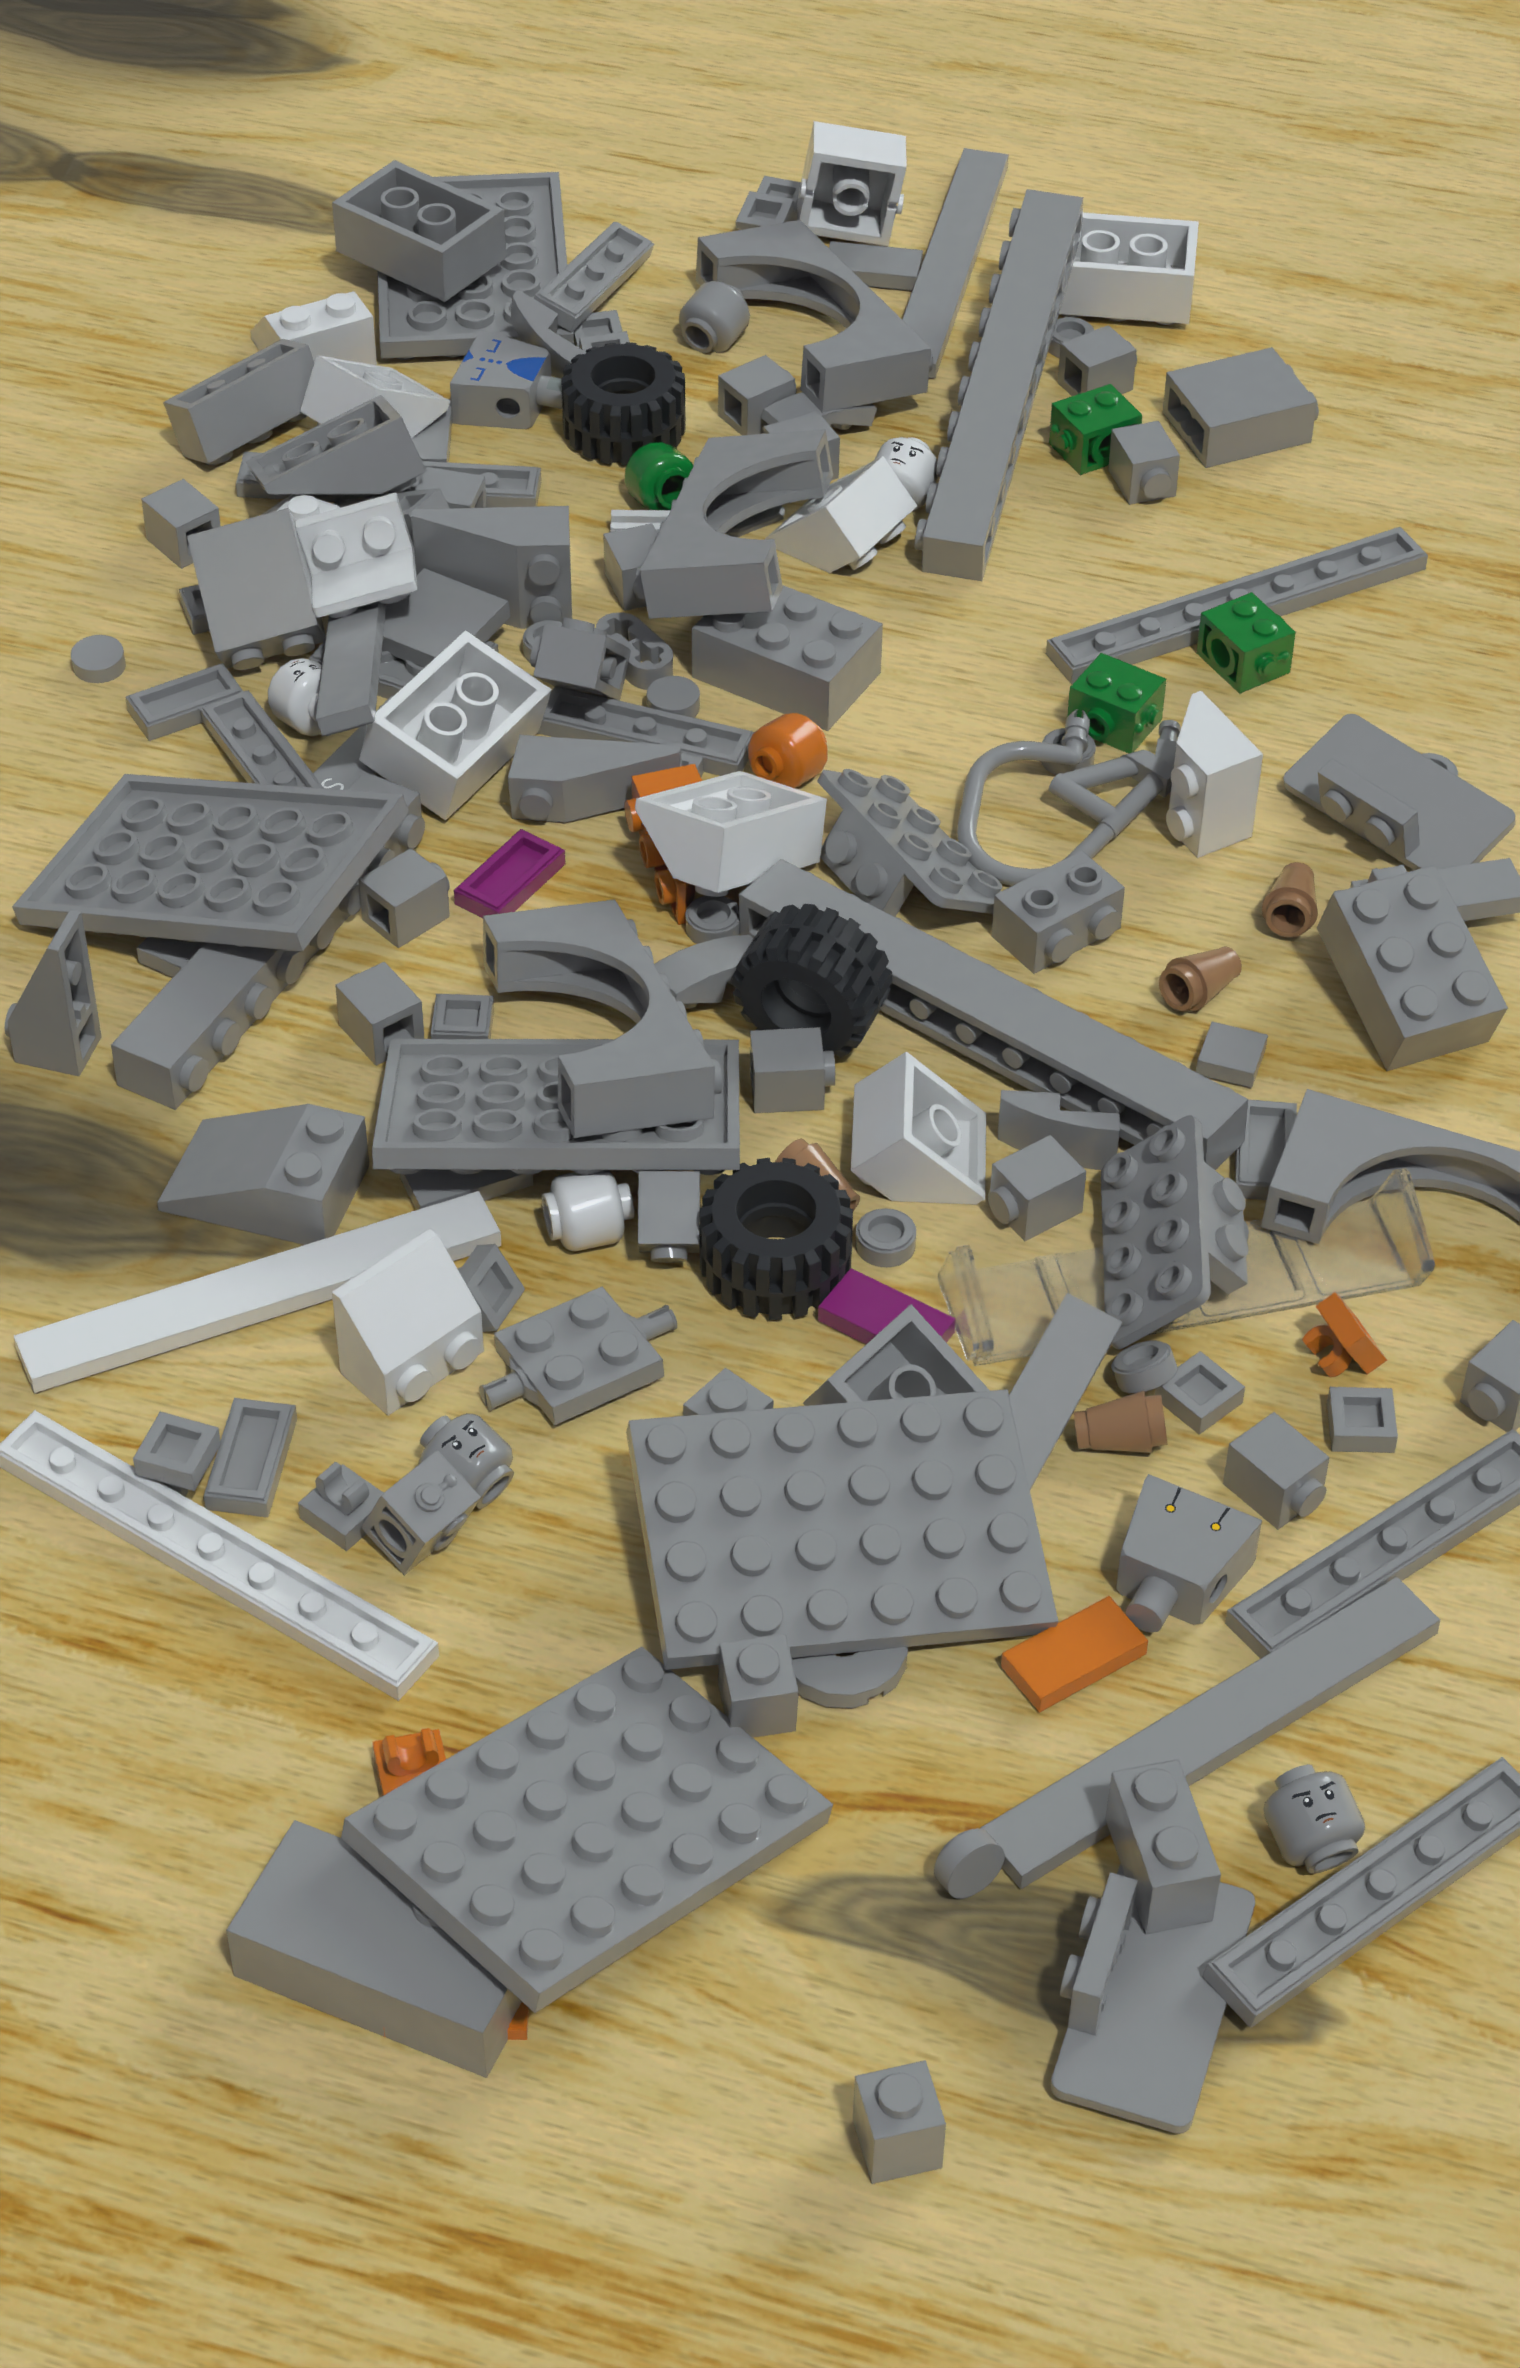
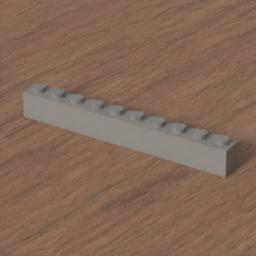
M1027 189L1021 209L1013 208L1009 224V237H1012V240L1003 241L999 258V270H1002L1001 275L993 274L991 280L989 303L992 304V307L983 308L979 324V337H982L981 342L974 341L970 350L968 369L972 372L971 377L963 376L960 383L958 406L962 407L960 412L952 411L947 434L948 441H951L950 447H941L937 463V477H940L939 483L931 482L928 489L926 513L930 514L928 520H919L916 530L915 549L923 551L922 572L983 581L1081 238L1083 197Z
M780 859L739 894L740 935L750 934L753 938L769 915L774 911L780 913L784 906L792 904L801 909L803 904H815L822 911H825L828 907L839 911V916L846 920L852 918L861 924L859 929L864 933H871L878 941L876 948L885 951L889 960L886 967L892 971V982L889 985L891 990L880 1009L882 1012L1034 1092L1060 1093V1106L1069 1111L1120 1113L1119 1137L1134 1145L1157 1133L1162 1127L1170 1125L1186 1115H1192L1202 1123L1204 1162L1214 1170L1245 1141L1248 1109L1247 1098L1187 1068L1183 1064L1173 1061L1138 1043L1133 1038L1103 1025L1088 1015L1078 1012L1043 994L1038 989L1032 988L1002 973L993 966L985 964L950 946L948 943L905 923L900 918L894 917L866 903L857 896L831 885L808 871H804Z

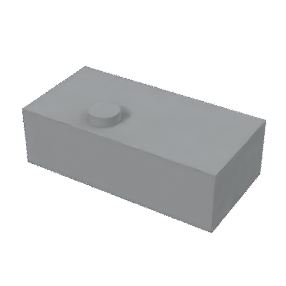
M296 1820L290 1826L226 1930L235 1977L381 2036H384L385 2031V2037L485 2078L488 2077L508 2041L507 2030L509 2024L522 2003L518 1997L342 1838Z

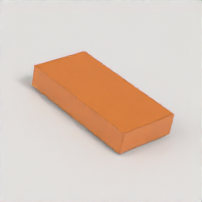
M1107 1596L1059 1622L1056 1627H1050L1003 1652L1001 1668L1040 1713L1146 1655L1148 1639L1114 1600Z

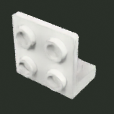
M397 493L296 520V531L312 575V608L317 618L327 615L332 618L344 617L354 613L359 606L378 601L383 604L395 603L406 598L410 592L417 590L415 550Z

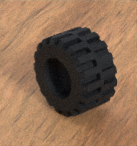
M626 342V344L608 343L603 347L589 348L586 350V354H577L571 359V364L565 366L563 377H561L563 433L565 439L569 440V445L575 451H582V455L589 459H600L601 463L612 464L615 462L627 465L630 457L639 448L648 443L662 442L673 447L679 445L681 436L685 434L686 429L685 373H682V366L678 361H672L670 354L665 351L658 352L656 347L649 345L640 346L637 343Z
M793 904L784 906L780 913L774 911L768 916L736 966V971L732 976V985L736 987L733 997L735 1003L743 1007L740 1013L747 1022L753 1023L757 1027L756 1030L820 1027L823 1051H833L835 1055L843 1057L849 1054L852 1048H857L862 1042L890 993L891 988L889 985L892 982V971L886 967L889 962L885 951L876 948L878 941L871 933H864L859 929L861 924L852 918L846 920L840 917L839 911L828 907L825 911H822L815 904H803L801 909Z
M770 1158L757 1159L756 1165L748 1166L746 1163H741L740 1170H733V1175L722 1173L714 1180V1189L706 1190L702 1198V1208H700V1270L702 1277H706L707 1288L713 1295L721 1294V1303L733 1309L741 1306L743 1307L744 1315L754 1318L757 1317L758 1313L769 1314V1320H782V1314L789 1313L798 1318L808 1315V1308L811 1306L818 1309V1306L851 1268L853 1209L850 1208V1198L846 1190H839V1181L831 1174L821 1176L819 1167L807 1163L804 1167L796 1165V1159L783 1158L782 1162H771ZM770 1237H780V1238H785V1239H769V1238H770Z

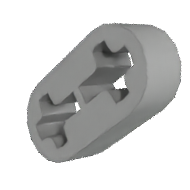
M623 612L607 614L599 619L596 628L607 631L608 637L631 649L625 679L630 684L647 690L653 681L661 677L673 676L672 649L640 619L632 614Z

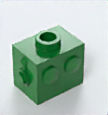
M1110 383L1052 403L1049 444L1079 475H1083L1109 466L1112 429L1142 424L1143 415Z
M1250 592L1201 612L1196 654L1241 694L1290 673L1296 632L1280 615L1274 613L1254 593Z
M1100 653L1070 686L1067 717L1074 710L1078 709L1077 717L1081 718L1082 710H1084L1090 719L1088 735L1092 739L1128 754L1133 753L1162 720L1166 678Z

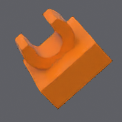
M1336 1292L1315 1306L1328 1325H1319L1312 1328L1305 1334L1302 1340L1314 1355L1322 1351L1326 1346L1333 1345L1331 1353L1318 1362L1329 1377L1342 1374L1350 1365L1352 1358L1367 1375L1387 1361L1358 1317Z
M426 1728L421 1729L420 1733L399 1737L389 1735L383 1740L372 1742L382 1796L446 1760L439 1729L431 1730Z

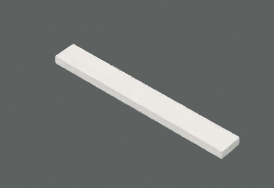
M476 1191L14 1335L15 1346L33 1392L38 1393L332 1300L333 1290L429 1228L438 1234L453 1261L470 1256L477 1245L496 1244L497 1247L501 1246V1231L480 1192Z
M36 1410L0 1443V1468L398 1701L439 1657L438 1642L159 1481L136 1475L133 1466Z

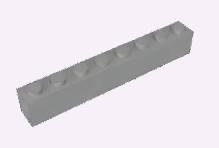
M363 772L347 790L403 794L409 813L359 879L406 850L415 848L421 841L425 830L419 792ZM359 879L304 951H284L282 949L250 946L239 947L229 944L205 942L111 1044L117 1086L176 1110L191 1092H195L202 1087L208 1073L224 1055H229L235 1050L241 1036L257 1019H262L267 1014L272 1002L288 984H293L299 978L303 967L318 950L324 949L329 945L334 933L350 915H355L360 910Z

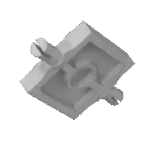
M602 1286L494 1333L496 1352L510 1368L511 1374L481 1385L479 1392L482 1401L488 1410L491 1411L495 1407L522 1396L540 1406L555 1426L663 1378V1359L648 1340L670 1330L677 1329L676 1317L672 1309L669 1310L668 1305H664L662 1308L639 1318L632 1317L623 1312Z

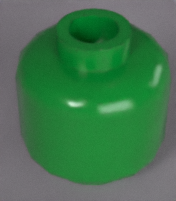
M662 442L648 443L639 448L630 457L625 468L624 481L629 494L647 510L671 511L672 502L679 496L683 488V481L685 478H688L694 464L673 446Z

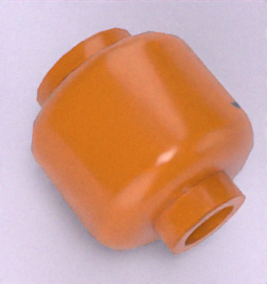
M798 713L783 714L763 725L752 734L748 744V759L754 774L792 788L799 787L822 772L828 758L827 741L823 731L807 716Z

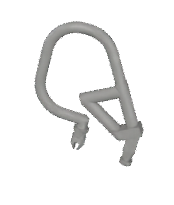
M1078 709L1074 710L1067 717L1064 730L1065 735L1061 740V745L1035 741L1005 743L984 753L969 770L965 781L958 820V842L967 847L971 852L968 861L975 868L991 874L1002 884L1013 886L1048 867L1028 869L1009 866L993 859L982 849L977 839L976 830L985 780L1000 765L1016 760H1034L1069 766L1079 764L1083 752L1088 748L1087 737L1090 727V719L1084 710H1082L1081 718L1077 717ZM1164 720L1160 723L1158 731L1160 737L1157 740L1155 754L1148 750H1140L1063 774L1058 773L1049 785V792L1098 822V826L1067 857L1082 850L1092 859L1158 794L1165 798L1171 792V772L1174 769L1176 743L1181 730L1178 722ZM1128 777H1132L1139 782L1115 807L1087 790Z

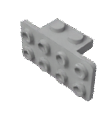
M1356 714L1343 716L1284 775L1286 790L1413 870L1436 865L1437 869L1479 863L1514 828L1516 823L1515 812Z
M844 769L843 772L822 771L817 782L843 810L821 847L820 858L855 896L896 917L915 885L936 906L993 914L994 895L1002 892L1000 881L991 874L978 870L968 861L971 856L969 849L960 842L951 839L939 827L941 823L939 818L927 809L920 807L909 796L910 789L906 784L889 775L874 778L864 776L851 769Z
M1186 1115L1176 1122L1162 1127L1157 1133L1126 1151L1114 1155L1104 1164L1101 1170L1105 1313L1122 1321L1121 1327L1111 1344L1114 1348L1122 1349L1203 1305L1211 1293L1210 1280L1227 1294L1248 1284L1246 1264L1248 1244L1245 1239L1243 1210L1246 1206L1245 1198L1239 1186L1232 1179L1224 1178L1204 1162L1202 1123L1192 1115Z
M1120 1864L1117 1874L1110 1872L1102 1899L1093 1896L1089 1897L1079 1931V1937L1088 1940L1084 1956L1080 1957L1071 1954L1065 1969L1060 1996L1071 1999L1067 2032L1052 2075L1051 2090L1061 2100L1180 2134L1188 2131L1192 2125L1227 2002L1206 1981L1203 1974L1209 1962L1247 1936L1254 1912L1255 1897L1246 1889L1220 1882L1213 1921L1145 1934L1135 1906L1138 1880L1125 1877L1122 1865Z

